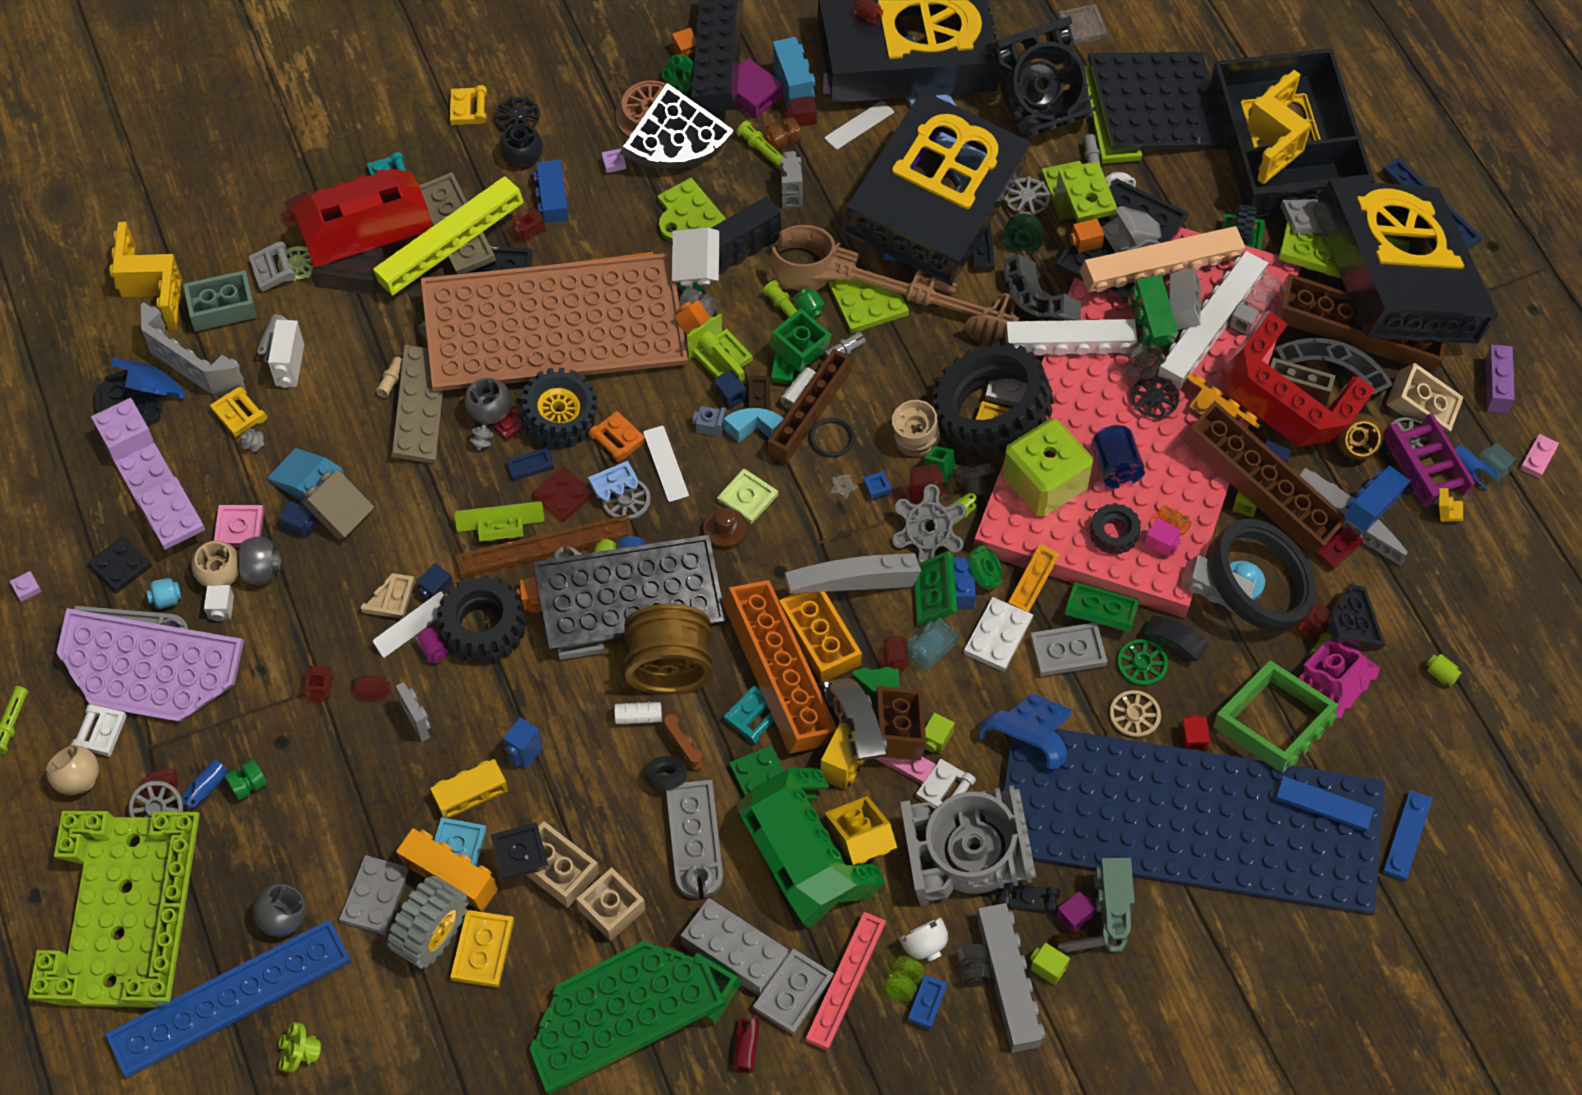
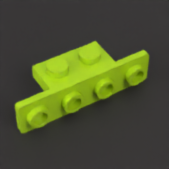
M541 501L454 512L457 531L478 530L479 541L490 542L496 539L524 536L523 524L544 522Z

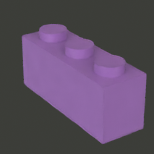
M1491 345L1485 358L1487 412L1508 414L1515 400L1513 346Z

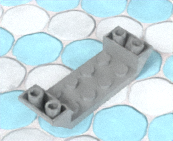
M144 302L141 304V330L152 355L211 395L228 394L238 387L246 389L243 381L244 377L239 370L240 366L234 359H228L221 355L212 365L205 359H199L193 351L181 347L174 338H168L165 329L166 325L161 319L162 314L156 307H150Z

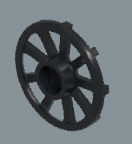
M512 96L510 99L498 104L495 119L498 126L504 131L510 122L514 125L523 123L534 128L540 119V111L538 105L529 100L528 97L513 98ZM515 102H522V103H521V105H520L519 107H517ZM512 103L513 109L507 107L506 105ZM526 103L531 105L530 107L523 109ZM501 109H504V110H506V111L509 112V113L499 114L500 111H501ZM535 110L537 115L527 114V112ZM509 117L503 124L500 123V118ZM526 118L535 119V122L530 125Z
M1152 375L1140 378L1131 390V401L1136 410L1141 414L1152 418H1162L1176 410L1179 404L1180 393L1170 379L1167 380ZM1152 381L1153 388H1150L1145 382ZM1156 381L1164 383L1161 388H1157ZM1141 385L1147 392L1137 391L1136 389ZM1167 386L1173 390L1172 392H1163ZM1134 395L1145 396L1146 398L1135 402ZM1175 396V403L1165 397ZM1146 402L1150 405L1147 413L1139 408V406ZM1162 403L1170 405L1172 409L1165 412ZM1153 407H1158L1161 414H1151Z

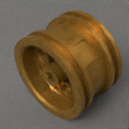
M657 604L641 608L626 618L624 622V638L630 653L625 659V676L629 685L647 693L671 695L697 690L711 680L713 676L712 656L707 650V645L711 640L710 618L702 610L684 604Z

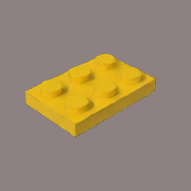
M472 910L466 911L450 977L451 981L499 988L513 929L514 917Z

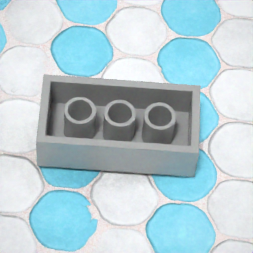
M708 898L681 934L683 947L695 955L699 953L739 978L742 986L759 997L788 957L787 948L710 898Z

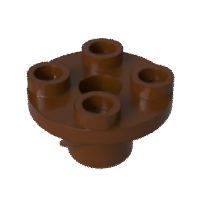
M731 508L714 510L704 521V535H709L712 545L732 550L746 537V519L740 512Z

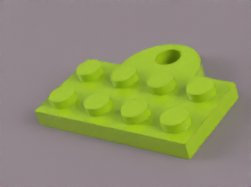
M692 178L657 196L658 202L666 210L659 220L660 233L668 242L673 243V232L666 231L670 227L677 229L676 231L712 228L726 220Z

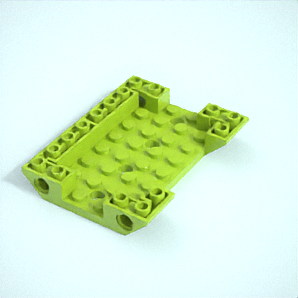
M62 811L54 857L84 864L68 956L61 951L37 950L29 999L61 1006L156 1008L170 1003L200 816L199 812H152V818L114 817L107 811ZM139 836V844L135 847H130L131 839ZM132 882L131 890L123 893L122 888L124 884ZM119 929H124V936L119 940H115V932ZM116 976L115 985L107 988L106 982L108 978Z

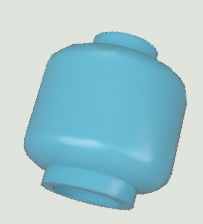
M171 578L152 581L150 583V590L146 591L148 603H153L158 610L176 606L178 600L181 599L178 583L173 582Z

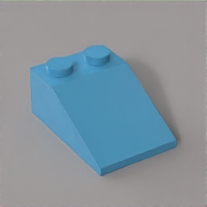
M295 448L267 479L302 502L306 497L304 493L311 486L314 485L316 487L321 482L319 478L326 471L329 470L331 472L338 469L343 474V470L325 457Z

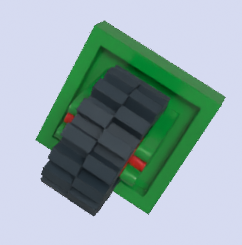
M1239 204L1237 216L1223 215L1221 229L1236 226L1245 246L1261 250L1265 220L1255 219L1256 207Z

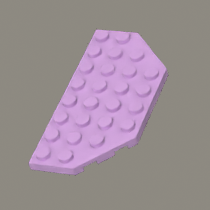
M67 608L57 654L69 669L70 675L77 686L81 688L90 705L181 722L235 685L244 640Z

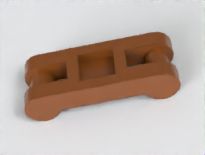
M673 714L667 715L664 719L667 736L692 771L698 772L702 770V752L693 749L691 738L688 734L684 735L678 726L677 716Z

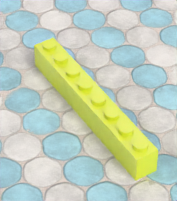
M505 176L496 181L489 188L479 193L469 202L373 268L378 282L393 296L524 203L520 189Z

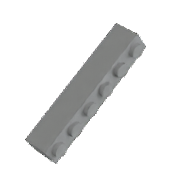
M1006 903L978 908L977 921L1011 1053L1039 1048L1042 1039L1045 1038L1042 1023L1038 1024L1036 1015H1039L1037 1002L1032 1001L1030 993L1033 992L1031 980L1026 978L1024 972L1027 969L1024 955L1020 956L1018 947H1021L1019 934L1014 933L1012 925H1015L1013 912L1008 911Z

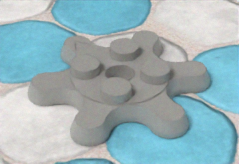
M929 484L925 487L924 499L920 504L914 505L907 499H900L895 504L896 512L905 518L906 526L902 531L894 534L893 544L897 548H904L909 544L916 545L919 549V563L933 558L936 549L941 546L948 548L951 552H959L963 548V540L954 534L952 527L956 520L962 519L965 516L966 507L961 503H954L949 507L942 506L939 501L940 489L934 484ZM931 519L935 523V530L928 532L925 524Z

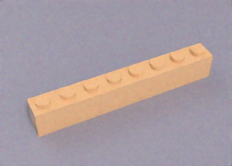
M1234 226L1087 259L1079 271L1088 292H1101L1109 287L1116 286L1118 288L1127 283L1136 282L1140 278L1162 275L1163 277L1166 274L1195 268L1197 270L1206 265L1215 266L1227 260L1232 262L1240 257L1246 247L1237 227Z

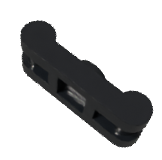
M1011 882L1005 883L1004 888H998L1000 896L997 897L996 905L1006 903L1008 909L1051 915L1057 914L1059 908L1057 899L1060 897L1059 888H1043L1020 884L1013 886ZM1009 894H1016V900L1010 899ZM1040 898H1047V903H1040Z

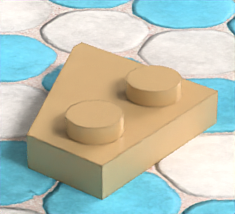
M392 573L385 580L384 585L374 592L373 598L367 604H362V613L403 619L414 587L415 578L413 576Z

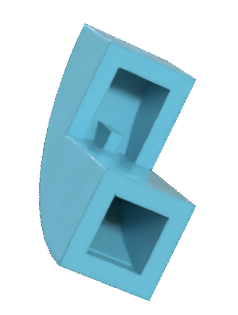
M747 408L724 418V430L737 442H741L757 428L771 438L784 418L766 409Z

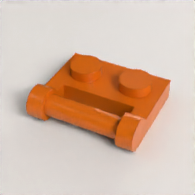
M618 411L598 426H593L588 432L592 439H596L612 454V458L616 462L622 461L646 442L645 436ZM607 432L623 448L618 449L603 433Z

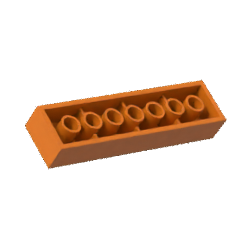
M766 580L729 587L722 604L789 754L829 745L837 727L770 581Z

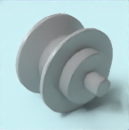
M486 425L472 429L475 437H471L470 442L477 446V450L491 445L488 438L493 437V433L486 428Z
M249 428L240 436L241 446L244 449L249 448L250 451L256 452L264 445L263 434L260 431L255 433L254 429Z

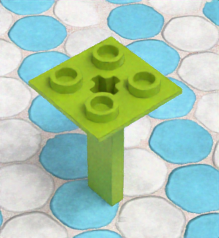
M721 313L709 318L705 324L689 332L687 335L688 359L694 357L693 350L702 345L710 355L714 354L729 372L733 371L740 381L745 379L744 370L722 347V342L716 337L717 334L722 332Z

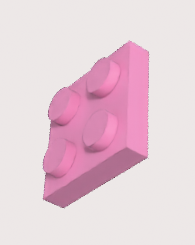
M219 505L214 541H222L234 548H240L241 542L245 539L256 536L261 537L264 516L263 505Z

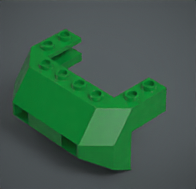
M788 768L754 787L736 805L785 896L802 923L809 929L838 902L868 900L886 883L881 871L875 864L845 865L840 852L832 843L828 831L821 824L817 812L810 805V803H813L818 798L814 790L829 788L823 772L819 768Z

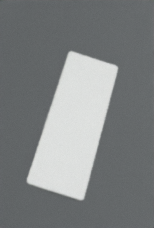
M880 101L827 135L825 139L835 149H839L893 114L894 111L884 101Z
M664 426L644 431L645 439L668 501L671 502L689 496Z
M441 591L373 640L383 658L438 619L437 610L441 606L440 600L444 596Z

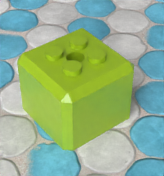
M1050 418L1007 445L1002 477L1036 516L1045 517L1088 489L1093 457L1058 419ZM1047 451H1051L1056 456L1050 458L1046 457L1044 453Z

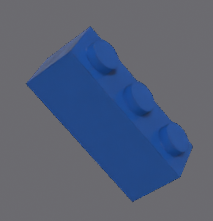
M561 160L537 162V171L533 172L535 183H539L540 186L536 187L537 200L541 199L542 203H538L539 216L544 215V223L568 221Z

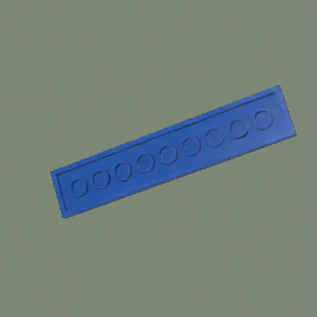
M329 919L170 1000V1003L159 1006L106 1033V1037L124 1076L128 1078L351 963V960Z

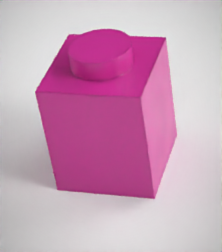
M1157 518L1147 533L1144 546L1169 557L1172 550L1176 552L1182 540L1179 539L1181 530Z

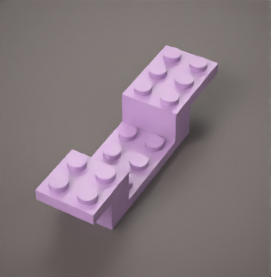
M129 398L91 416L110 456L163 548L167 549L204 531L205 527L178 479L173 476L155 445L149 428L133 400Z

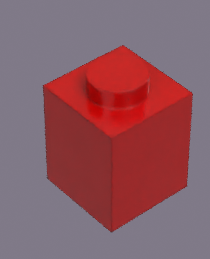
M1197 715L1183 718L1180 727L1183 748L1207 752L1210 743L1207 718Z

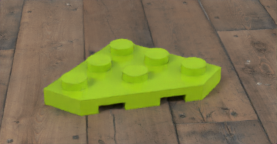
M852 279L850 282H846V280L828 281V287L850 334L909 316V309L901 294L856 279Z

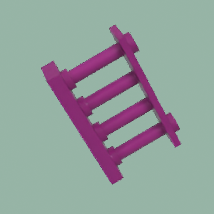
M1433 413L1427 415L1420 427L1402 431L1398 423L1391 424L1384 432L1383 440L1406 478L1411 480L1410 485L1423 507L1433 504L1440 495L1439 488H1448L1450 490L1458 487L1462 496H1464L1475 485L1472 475L1466 469ZM1426 434L1431 444L1413 449L1407 440ZM1436 452L1442 462L1424 467L1418 457ZM1447 469L1453 480L1435 485L1429 474Z

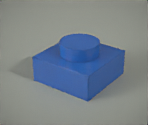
M884 471L863 478V483L871 500L890 494L892 491Z

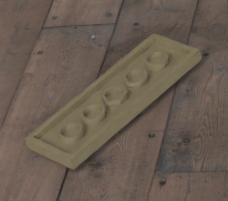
M453 172L419 185L433 226L467 203ZM483 232L448 256L456 274H465L496 261L495 255Z
M411 345L404 346L391 457L434 464L437 452L443 390L433 391L428 348Z

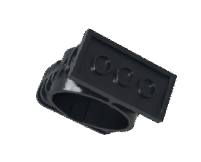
M1071 16L997 39L985 45L987 53L991 52L995 67L1003 71L1001 80L1002 95L1009 108V114H1013L1014 121H1012V124H1016L1018 130L1015 134L1024 139L1094 116L1093 111H1096V107H1092L1090 103L1093 97L1092 95L1088 96L1086 90L1089 85L1084 65L1078 55L1071 50L1074 42L1070 25L1073 24ZM1045 34L1047 42L1040 43L1039 36ZM1020 42L1023 44L1024 50L1017 53L1015 44ZM1044 59L1052 63L1050 64L1044 61L1031 63L1020 72L1018 77L1019 69L1023 64H1025L1029 60ZM1062 64L1064 67L1056 69L1054 66ZM1038 80L1043 82V89L1038 87ZM1069 84V89L1062 91V86ZM1061 92H1062V95H1061L1059 101H1058L1053 107H1051V108L1048 109V110L1037 111V110L1031 109V108L1028 106V105H1030V106H1032V107L1040 108V107H1046V106H1048V105H1051L1052 103H1054V102L1059 98V96H1060V94H1061Z

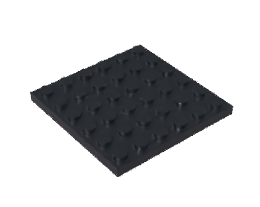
M1203 52L1089 53L1088 62L1111 151L1226 149L1227 142L1210 87L1211 81Z

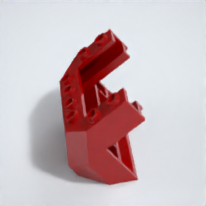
M379 170L374 175L360 176L354 181L348 183L341 182L329 189H318L293 208L298 232L303 245L307 247L314 267L424 233L433 227L429 210L412 171Z
M1271 311L1264 312L1240 347L1230 348L1220 365L1227 396L1297 447L1330 442L1350 425L1375 391V388L1359 376H1351L1329 408H1326L1262 361L1288 325Z

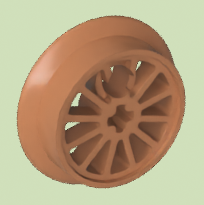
M643 81L631 86L625 92L617 105L615 118L618 127L626 136L630 137L666 86L665 83L660 81Z

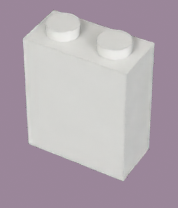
M698 228L673 231L672 281L680 283L682 287H691L693 283L710 285L712 281H719L718 230Z
M276 320L268 360L276 386L284 388L297 387L304 350V341L298 321Z

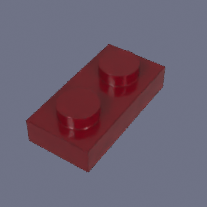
M521 403L513 408L504 419L492 424L493 429L506 441H509L524 429L522 426L523 421L520 418Z
M1346 526L1317 552L1316 557L1333 571L1362 545L1363 539Z

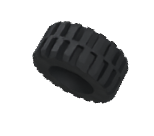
M482 575L481 578L477 579L473 576L469 577L468 581L464 582L461 580L457 582L455 588L452 586L446 591L447 596L444 595L440 600L441 606L437 610V621L444 645L447 646L451 654H456L457 659L461 661L467 659L470 664L481 662V665H486L488 661L494 660V663L501 661L500 657H508L512 654V648H518L520 639L525 634L526 620L519 594L516 590H512V586L509 583L504 582L502 584L501 579L493 577L492 580L489 579V576ZM489 608L496 610L502 615L499 623L487 631L473 632L461 626L463 619L470 612L477 609Z

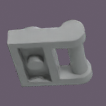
M276 242L249 256L258 286L263 292L284 281H292L296 277L294 270L290 267L284 242ZM275 254H278L283 269L279 273L273 259Z

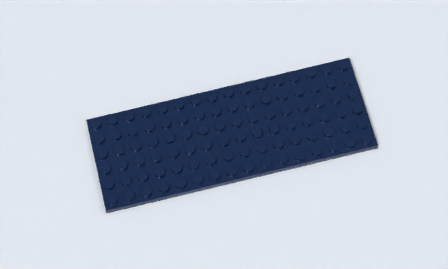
M1056 729L1054 732L1060 736L1066 746V761L1059 768L1049 769L1047 767V757L1040 748L1015 737L1011 739L1004 791L1009 790V785H1014V789H1019L1033 861L1096 871V867H1100L1102 858H1131L1132 877L1367 915H1374L1385 780L1299 766H1289L1283 773H1280L1266 762L1063 729ZM1283 776L1374 808L1367 832L1276 800ZM998 830V835L1000 837L1002 844L1001 856H1005L1006 843L1004 837Z

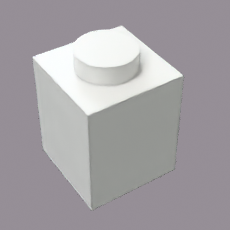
M207 585L204 610L208 619L214 621L231 619L234 594L230 585Z

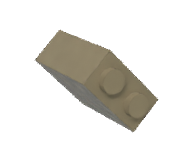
M338 469L331 472L328 470L319 478L321 482L316 487L313 485L304 493L306 497L302 503L339 540L345 538L374 506Z

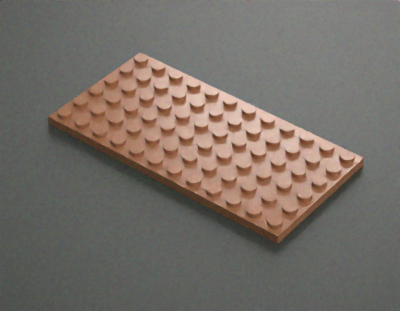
M671 253L421 278L433 391L469 388L473 382L481 378H494L504 384L526 382L532 376L536 379L537 373L540 371L544 375L547 374V369L553 368L554 372H558L559 367L565 368L564 373L574 370L576 371V376H580L581 374L591 375L688 364L683 328L674 317L680 312L676 282L672 281Z

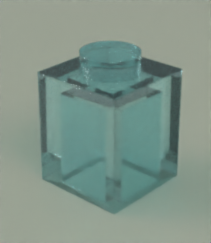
M1495 443L1491 448L1486 447L1479 455L1481 461L1492 469L1498 477H1494L1485 469L1481 468V470L1497 483L1512 470L1517 460L1498 443Z

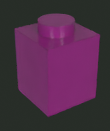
M1079 891L1058 908L1056 917L1069 932H1075L1094 917L1095 905L1088 896H1084Z

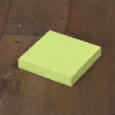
M743 469L717 497V502L726 508L737 510L745 517L748 523L752 524L778 496V491L746 469Z

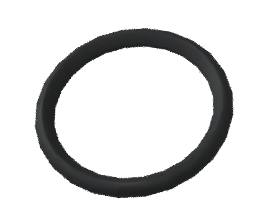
M825 418L814 424L809 434V440L813 449L819 454L836 457L845 454L853 446L854 432L851 426L841 419ZM827 422L842 424L849 431V444L839 452L821 450L814 442V432L820 425Z

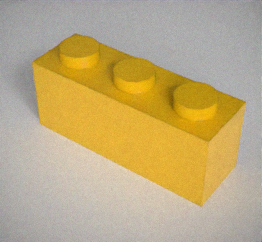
M495 759L483 761L477 767L469 771H461L455 777L447 781H439L430 788L433 799L443 818H451L508 791L506 780Z

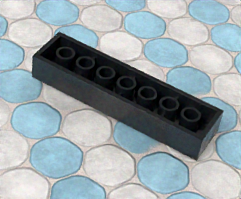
M700 0L691 97L694 103L708 113L736 110L743 0Z

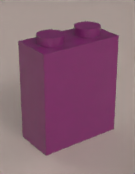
M748 58L739 64L736 104L754 118H758L783 97V83Z

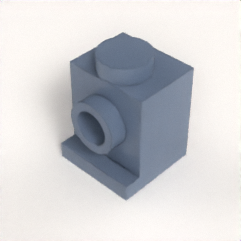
M701 406L699 412L695 411L693 416V424H696V433L722 437L726 408H721L720 410Z

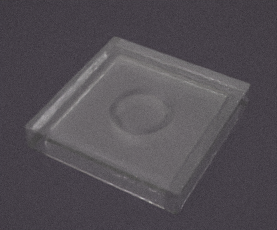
M1096 4L1059 11V19L1071 16L1073 24L1070 25L1074 38L1073 44L1107 38L1108 32Z

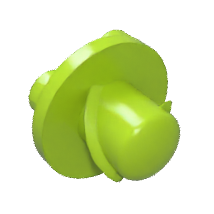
M291 1022L286 1035L282 1034L280 1036L278 1047L282 1049L279 1070L292 1073L298 1068L301 1061H305L310 1065V1063L318 1060L321 1053V1043L316 1039V1036L306 1037V1029L303 1023Z

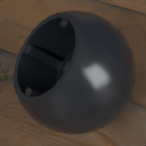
M515 124L508 127L502 133L499 140V150L501 156L508 164L518 168H525L538 161L543 151V141L538 131L532 126Z

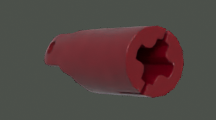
M756 1015L751 1017L748 1030L746 1019L740 1018L738 1021L732 1070L744 1074L754 1072L760 1024L759 1018Z

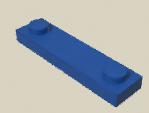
M1412 790L1409 791L1382 874L1403 882L1406 881L1433 798Z

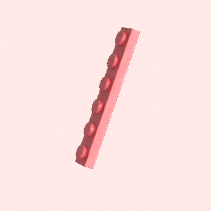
M866 912L863 913L808 1032L806 1042L829 1051L886 925L885 920Z

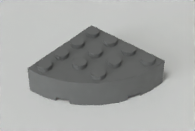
M666 84L619 154L648 167L662 169L681 168L708 158L723 145L734 130L672 86Z

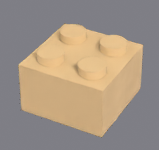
M610 868L576 898L578 910L610 942L646 910L644 899L613 868Z

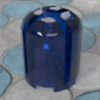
M1111 425L1101 429L1093 436L1091 449L1106 487L1120 488L1119 484L1131 480L1134 484L1145 475V465L1131 429L1126 426Z

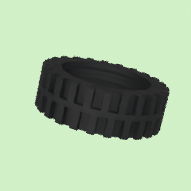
M995 342L990 347H986L985 344L980 345L979 349L973 352L969 349L965 351L966 355L962 358L957 356L953 359L954 364L943 369L944 376L938 377L936 381L938 388L933 389V396L935 398L932 400L933 407L948 440L951 443L954 442L955 447L959 450H962L964 447L966 453L971 455L975 451L979 453V456L985 457L987 453H993L994 456L1001 455V451L1006 450L1007 445L1046 422V416H1051L1053 412L1051 404H1054L1053 391L1040 360H1037L1032 351L1027 353L1026 348L1021 345L1015 348L1013 343H1006L1005 346H1001L999 342ZM1015 379L1027 384V389L1022 399L1011 410L1000 416L985 420H974L959 414L965 399L975 389L989 381Z

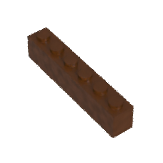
M834 348L768 440L769 456L787 465L851 373V356Z

